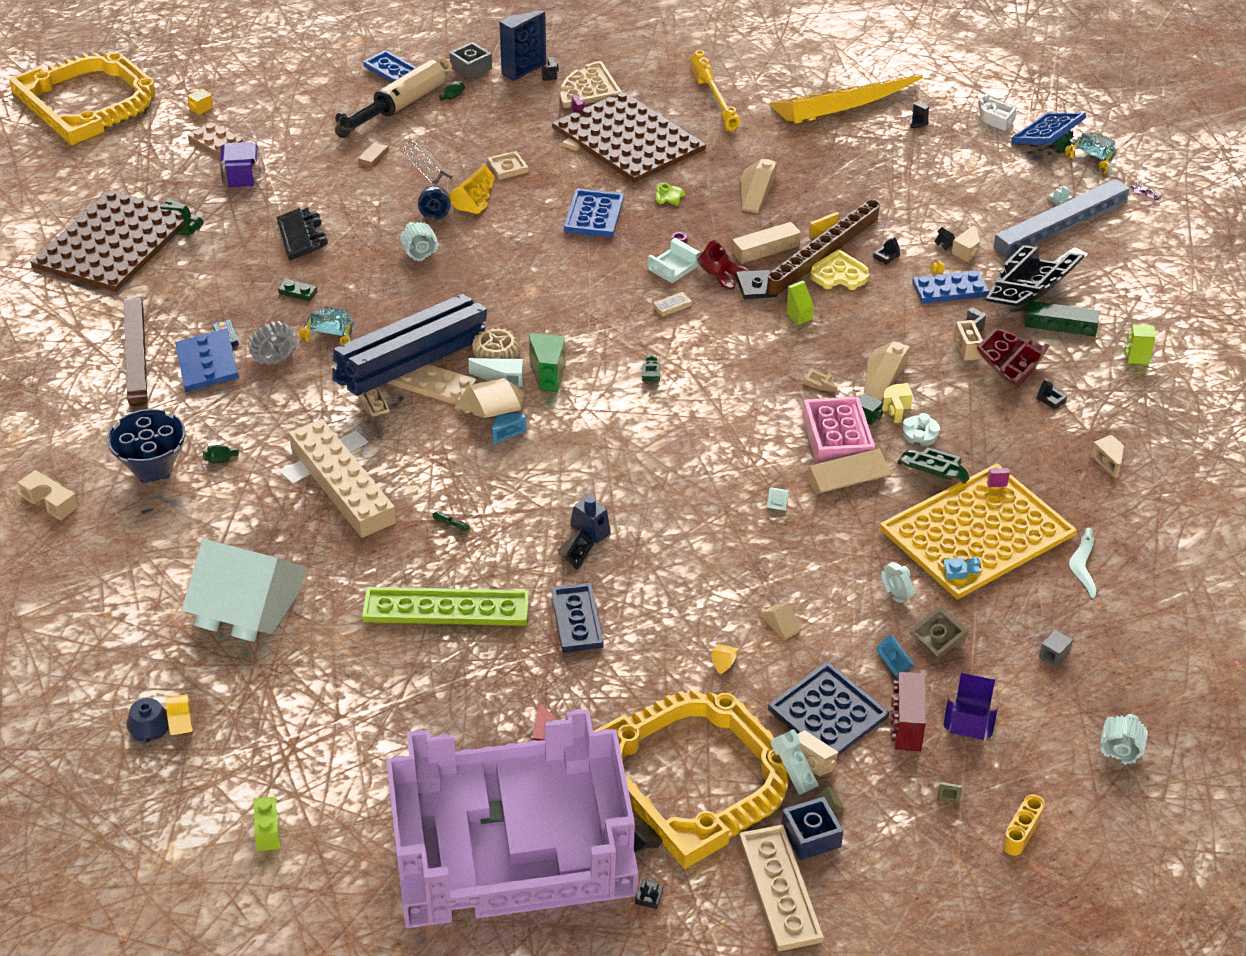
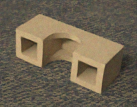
M34 470L17 482L21 497L33 504L44 499L47 512L59 520H63L78 508L75 492L66 489L59 482L51 480L46 474H41Z

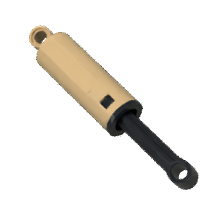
M441 58L438 62L429 60L374 93V103L350 117H342L335 127L336 135L341 138H347L355 128L381 113L386 117H390L445 83L446 76L452 68L451 62L446 58Z

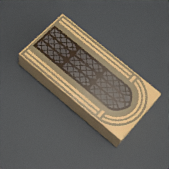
M683 292L653 303V308L662 317L692 306V301Z

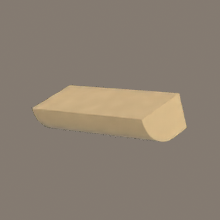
M880 448L811 465L806 474L816 494L891 475Z

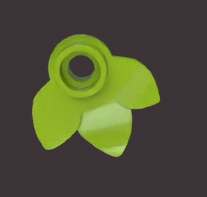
M665 182L658 183L656 186L655 200L659 205L667 201L678 206L680 197L686 196L685 192L677 186H671Z

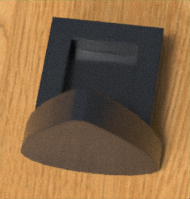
M918 101L913 104L910 128H920L929 124V106Z
M895 237L890 238L881 248L873 253V258L885 265L900 256L898 241Z
M1044 379L1036 399L1055 410L1067 401V396L1053 388V384L1050 381Z
M650 825L635 826L634 853L640 852L645 848H658L663 842Z

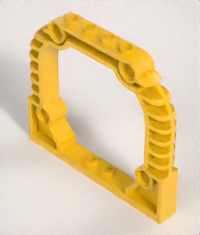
M92 53V56L82 54V58L74 56L72 61L66 59L64 64L59 62L56 64V67L53 65L48 66V70L42 66L9 78V83L13 94L70 145H74L104 133V126L109 128L112 127V123L119 124L122 119L127 121L129 116L134 118L137 116V113L142 114L145 108H149L152 98L156 96L154 80L121 53H104V57L98 53ZM94 71H104L110 76H120L135 90V94L126 100L95 112L90 110L83 111L78 115L63 114L58 116L44 101L39 99L43 92L51 91L53 85Z
M690 690L689 693L676 692L675 695L665 696L663 700L654 702L650 707L647 706L642 711L635 712L629 718L624 714L593 731L616 729L623 762L626 755H632L638 751L639 741L677 720L686 717L703 716L715 726L730 728L761 761L760 773L766 783L759 790L717 814L703 811L695 819L671 817L665 820L653 807L651 800L640 792L638 785L635 782L632 783L625 775L632 809L646 825H650L663 840L662 844L684 869L729 844L730 837L738 835L742 830L750 828L754 823L756 824L761 819L769 817L780 807L787 793L788 772L780 755L775 754L770 743L774 739L772 733L760 724L759 719L753 716L742 702H739L729 693L716 695L707 692L705 695L700 694L696 690Z

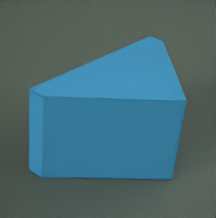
M510 412L497 415L492 426V442L495 444L527 431L526 416Z

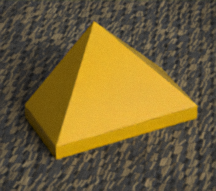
M835 212L810 222L809 236L817 238L838 223L839 213Z

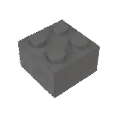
M474 42L449 52L452 64L451 69L468 80L492 70V53Z

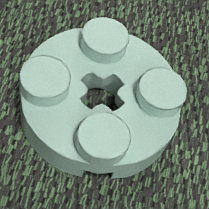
M921 413L919 416H912L903 421L902 435L909 443L914 444V442L920 443V446H927L937 441L940 426L928 414Z
M892 562L883 567L885 569L881 572V580L887 593L891 591L894 595L892 597L893 600L903 603L916 594L910 579V571L906 566L901 567L899 564Z

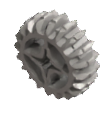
M271 321L268 325L264 323L263 327L258 326V331H253V336L249 337V352L253 359L261 365L265 363L269 366L271 363L276 364L283 360L287 361V357L292 356V352L296 351V335L285 322L277 321L274 323Z

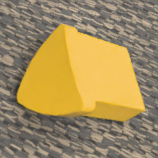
M718 644L715 649H712V661L719 674L724 673L731 667L738 655L739 648Z

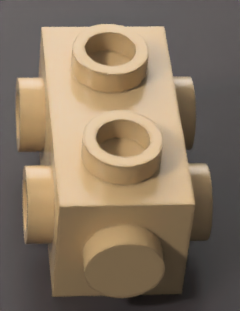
M805 730L797 734L801 741L799 746L812 773L821 777L832 772L837 765L838 752Z

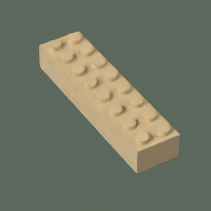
M323 419L289 432L291 450L361 538L396 523L395 506Z

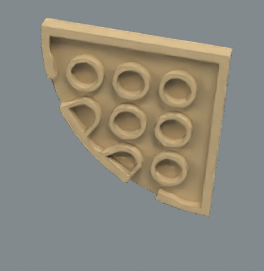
M598 61L585 65V68L580 71L575 70L564 80L560 93L561 104L563 108H571L572 95L578 94L585 105L600 102L608 97L618 95L621 90L603 62Z

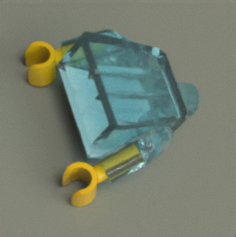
M1082 133L1073 143V146L1066 147L1065 155L1070 153V158L1075 157V149H1080L1104 160L1100 162L1098 171L1104 168V174H1106L1109 164L1117 154L1116 142L1098 133Z
M323 307L310 313L304 325L305 328L300 329L298 334L300 340L305 337L306 342L311 339L310 330L339 336L343 335L344 337L340 339V347H342L343 344L351 341L349 337H352L354 322L349 316L348 310Z

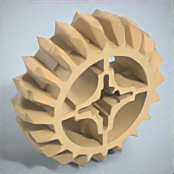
M500 327L498 329L491 328V330L485 329L484 332H479V335L475 336L472 343V350L476 358L518 359L521 350L517 334H513L512 330L507 331L506 328L500 329Z

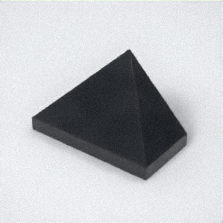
M581 529L561 546L559 551L578 570L594 542Z

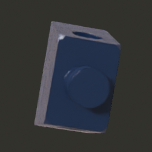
M594 495L585 496V498L573 506L570 526L577 531L582 529L596 544L611 534L607 509L596 502Z

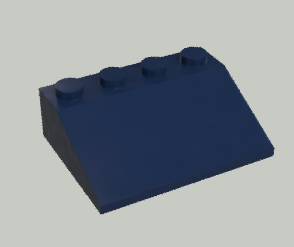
M544 10L512 15L499 21L501 74L515 81L547 64Z

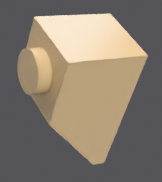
M972 226L953 240L952 254L967 262L977 257L980 252V239L975 226Z
M1109 435L1094 442L1091 457L1114 478H1117L1122 462L1124 445L1113 435Z

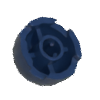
M440 186L426 187L418 198L420 213L424 217L428 216L434 218V220L445 217L451 207L449 193Z

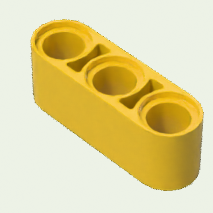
M1035 794L1028 795L1008 826L1003 849L1009 855L1016 856L1023 852L1040 823L1045 805L1042 797Z

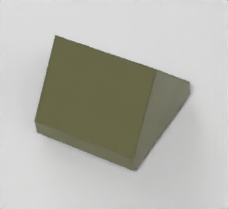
M827 786L816 796V799L825 797L834 814L844 812L837 792Z

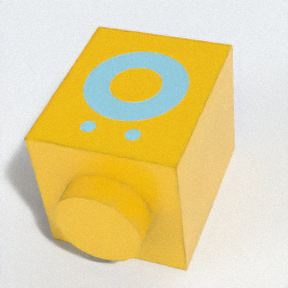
M200 89L187 96L189 109L198 115L214 108L212 94L204 89Z

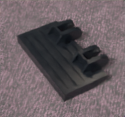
M298 208L276 217L290 261L328 244L326 232L323 230L316 231L315 229L322 225L320 213L317 211L310 212L309 208L303 210Z

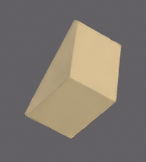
M790 603L775 604L759 613V616L783 640L801 632Z

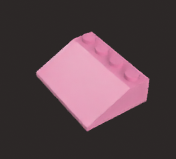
M859 397L804 400L802 419L816 464L875 449Z

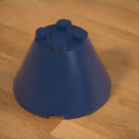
M144 409L121 417L119 419L120 422L115 427L111 426L107 434L109 450L140 479V482L148 483L170 477V472L186 437L184 423L177 415L173 414L172 416L161 409Z

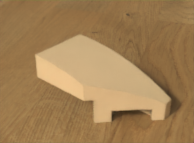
M812 368L803 384L822 391L836 392L838 389L837 384H834L831 379V373L824 375Z

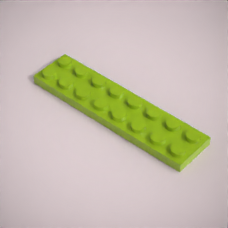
M367 587L362 619L363 622L527 626L529 590Z

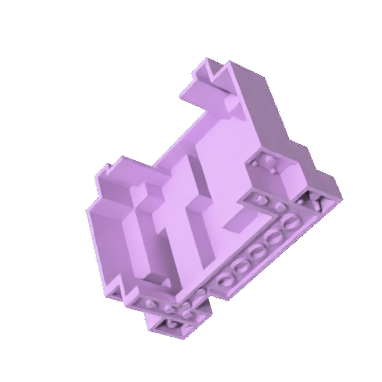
M577 709L566 712V720L545 722V740L542 741L532 740L527 743H509L496 747L486 746L481 749H464L455 752L454 734H442L431 737L430 730H415L407 732L409 756H395L386 759L405 928L452 922L451 910L474 907L475 918L477 919L636 896L638 868L634 853L635 822L616 729H602L593 732L589 709ZM501 801L504 822L481 824L480 819L490 818L489 802Z

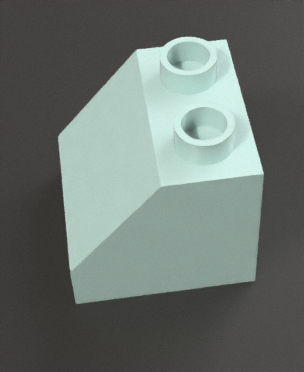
M202 538L182 611L196 614L194 626L218 632L220 622L233 624L231 636L255 642L258 631L268 634L274 633L301 591L307 567Z

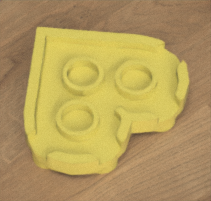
M838 249L812 266L810 279L823 286L824 289H832L833 286L842 284L847 286L849 290H855L869 281L868 267Z

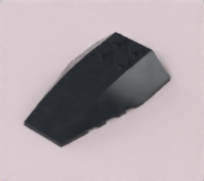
M1023 245L1004 264L1005 268L1001 270L1000 277L996 279V285L992 286L986 301L1011 306H1021L1030 303L1046 294L1084 258V254L1068 252L1059 262L1039 259L1038 247Z

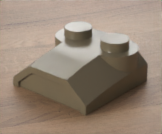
M941 606L909 631L917 644L934 658L941 657L952 648H960L964 645L966 637L969 636L968 630Z

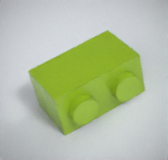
M1132 324L1131 331L1127 333L1128 345L1124 347V356H1127L1128 363L1150 364L1156 339L1154 325Z
M277 797L253 798L254 835L257 851L281 849Z

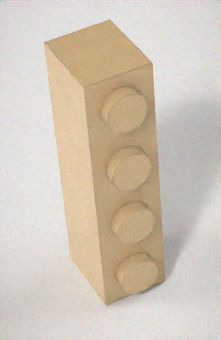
M788 222L732 239V254L743 264L799 247L801 232L792 222Z

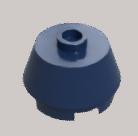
M142 698L137 700L130 707L126 727L132 736L139 741L147 742L146 739L156 736L161 738L169 728L167 710L156 699Z

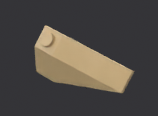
M760 159L744 170L740 179L742 211L759 213L776 178L777 162L769 159Z
M892 341L873 351L867 362L864 393L883 401L885 390L895 383L908 363L910 346Z

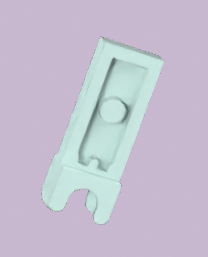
M791 730L770 741L775 754L780 755L798 795L819 786L799 746L801 741L795 730Z

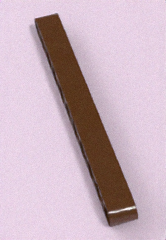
M876 200L866 201L768 274L767 292L774 295L780 294L788 286L812 270V266L840 249L878 220L880 203Z

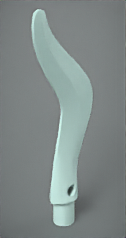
M1086 528L1084 535L1081 537L1079 548L1070 559L1069 567L1086 587L1090 598H1095L1096 587L1085 567L1094 544V537L1092 536L1093 530Z

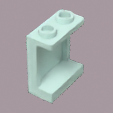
M674 238L671 240L668 251L657 258L652 255L647 257V269L670 283H674L700 266L697 261L700 252Z

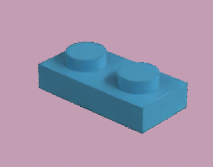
M889 635L876 648L896 678H898L899 672L908 673L915 666L892 635Z

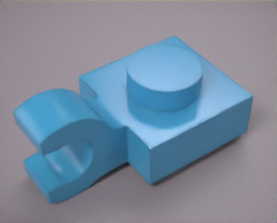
M978 557L971 558L967 562L964 561V558L944 559L943 566L947 579L967 578V573H980L979 566L981 563Z

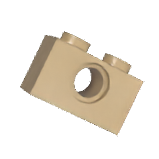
M974 321L956 322L954 340L963 360L981 359L982 356L977 350V346L983 339Z

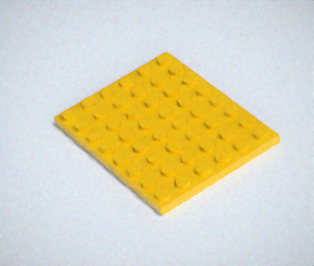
M995 464L969 477L970 479L966 484L960 482L880 523L879 529L957 600L1076 536L1077 533L1076 528L1011 474L1009 475L1007 487L988 488L989 469L1002 468L999 464ZM974 557L980 559V573H967V578H946L943 566L944 559L964 558L965 562Z

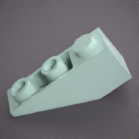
M469 358L468 360L469 374L487 381L505 378L517 387H522L523 359Z

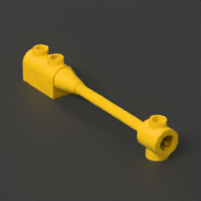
M697 50L690 57V69L698 84L707 83L723 110L721 118L724 122V129L726 131H735L740 125V118L736 113V109L726 105L714 83L713 70L709 60L705 57L704 51Z

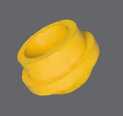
M940 260L932 263L930 267L932 275L943 274L944 263H941Z

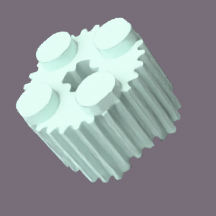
M409 222L406 224L405 231H402L403 234H401L400 239L405 252L410 258L419 262V260H424L425 257L428 258V255L431 256V253L437 252L436 249H438L437 246L439 244L428 224H422V222H417L416 224Z
M1128 714L1126 717H1108L1105 720L1102 731L1101 753L1104 754L1103 756L1110 757L1111 755V758L1120 759L1121 763L1125 765L1127 763L1135 764L1137 758L1142 757L1145 752L1148 730H1146L1144 724H1141L1138 716Z

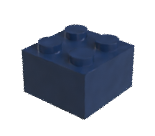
M825 797L783 809L781 825L784 826L787 837L799 860L841 848L843 829Z

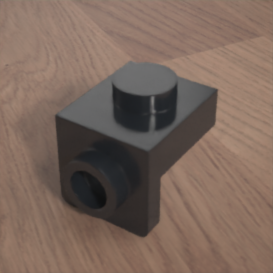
M548 57V66H542L543 81L557 79L559 65L558 62H555L554 57Z

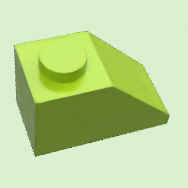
M800 281L788 286L786 314L798 325L812 320L814 305L805 282Z

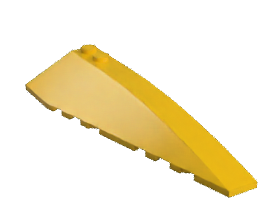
M911 75L896 78V80H884L883 82L868 83V85H857L823 93L809 94L808 96H798L769 102V104L785 120L793 121L794 124L802 123L803 119H807V121L816 120L817 116L851 109L878 100L923 78V75Z

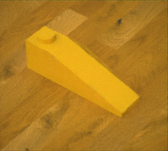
M485 164L449 194L451 204L457 210L479 214L487 207L488 203L486 201L490 196L489 190L493 186L495 176Z

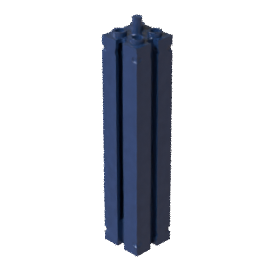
M462 293L456 298L448 299L343 344L342 347H336L333 351V361L337 363V366L333 367L332 380L341 386L347 385L348 391L359 396L363 392H368L472 345L475 336L479 335V332L485 331L486 327L483 322L487 318V308L478 302L474 304L473 299Z

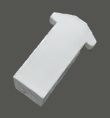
M988 93L978 100L980 117L984 123L1006 131L1016 120L1017 107L989 97Z

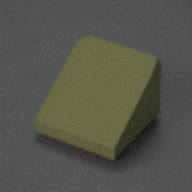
M940 782L937 798L960 802L962 785Z

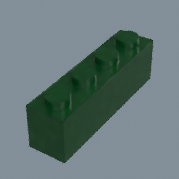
M1032 301L1028 303L1025 327L1096 337L1100 310Z

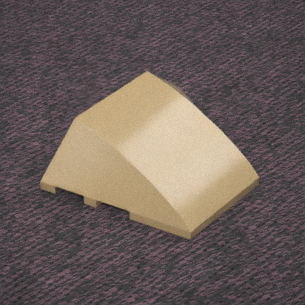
M505 378L473 384L467 387L454 408L455 411L473 412V415L484 418L521 410L525 391Z

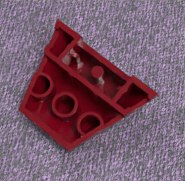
M994 328L977 346V350L1000 376L1019 388L1036 369L1050 345L1045 343L1044 345L1033 343V339L1024 340L1018 338L1017 334Z

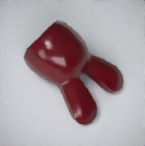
M716 240L710 241L697 259L698 264L704 271L715 275L720 285L729 290L734 289L736 283L725 271L735 277L736 272L749 271L746 267L732 262L727 252Z

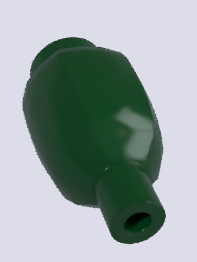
M455 81L445 87L444 92L439 95V99L443 101L446 98L453 99L463 93L465 85L462 81Z
M210 445L207 449L203 450L204 461H208L211 464L227 462L231 456L239 455L238 448L230 449L226 445Z

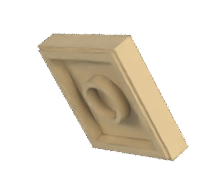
M517 151L487 158V164L499 180L529 172L528 166Z

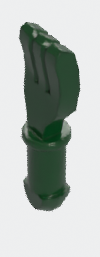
M437 511L432 513L433 519L441 521L448 526L452 525L463 531L470 529V526L463 521L452 520L451 516H446Z

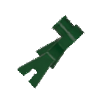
M167 198L166 204L160 206L162 210H175L181 213L185 227H182L177 232V235L188 236L189 234H194L204 224L202 218L191 214L186 205Z

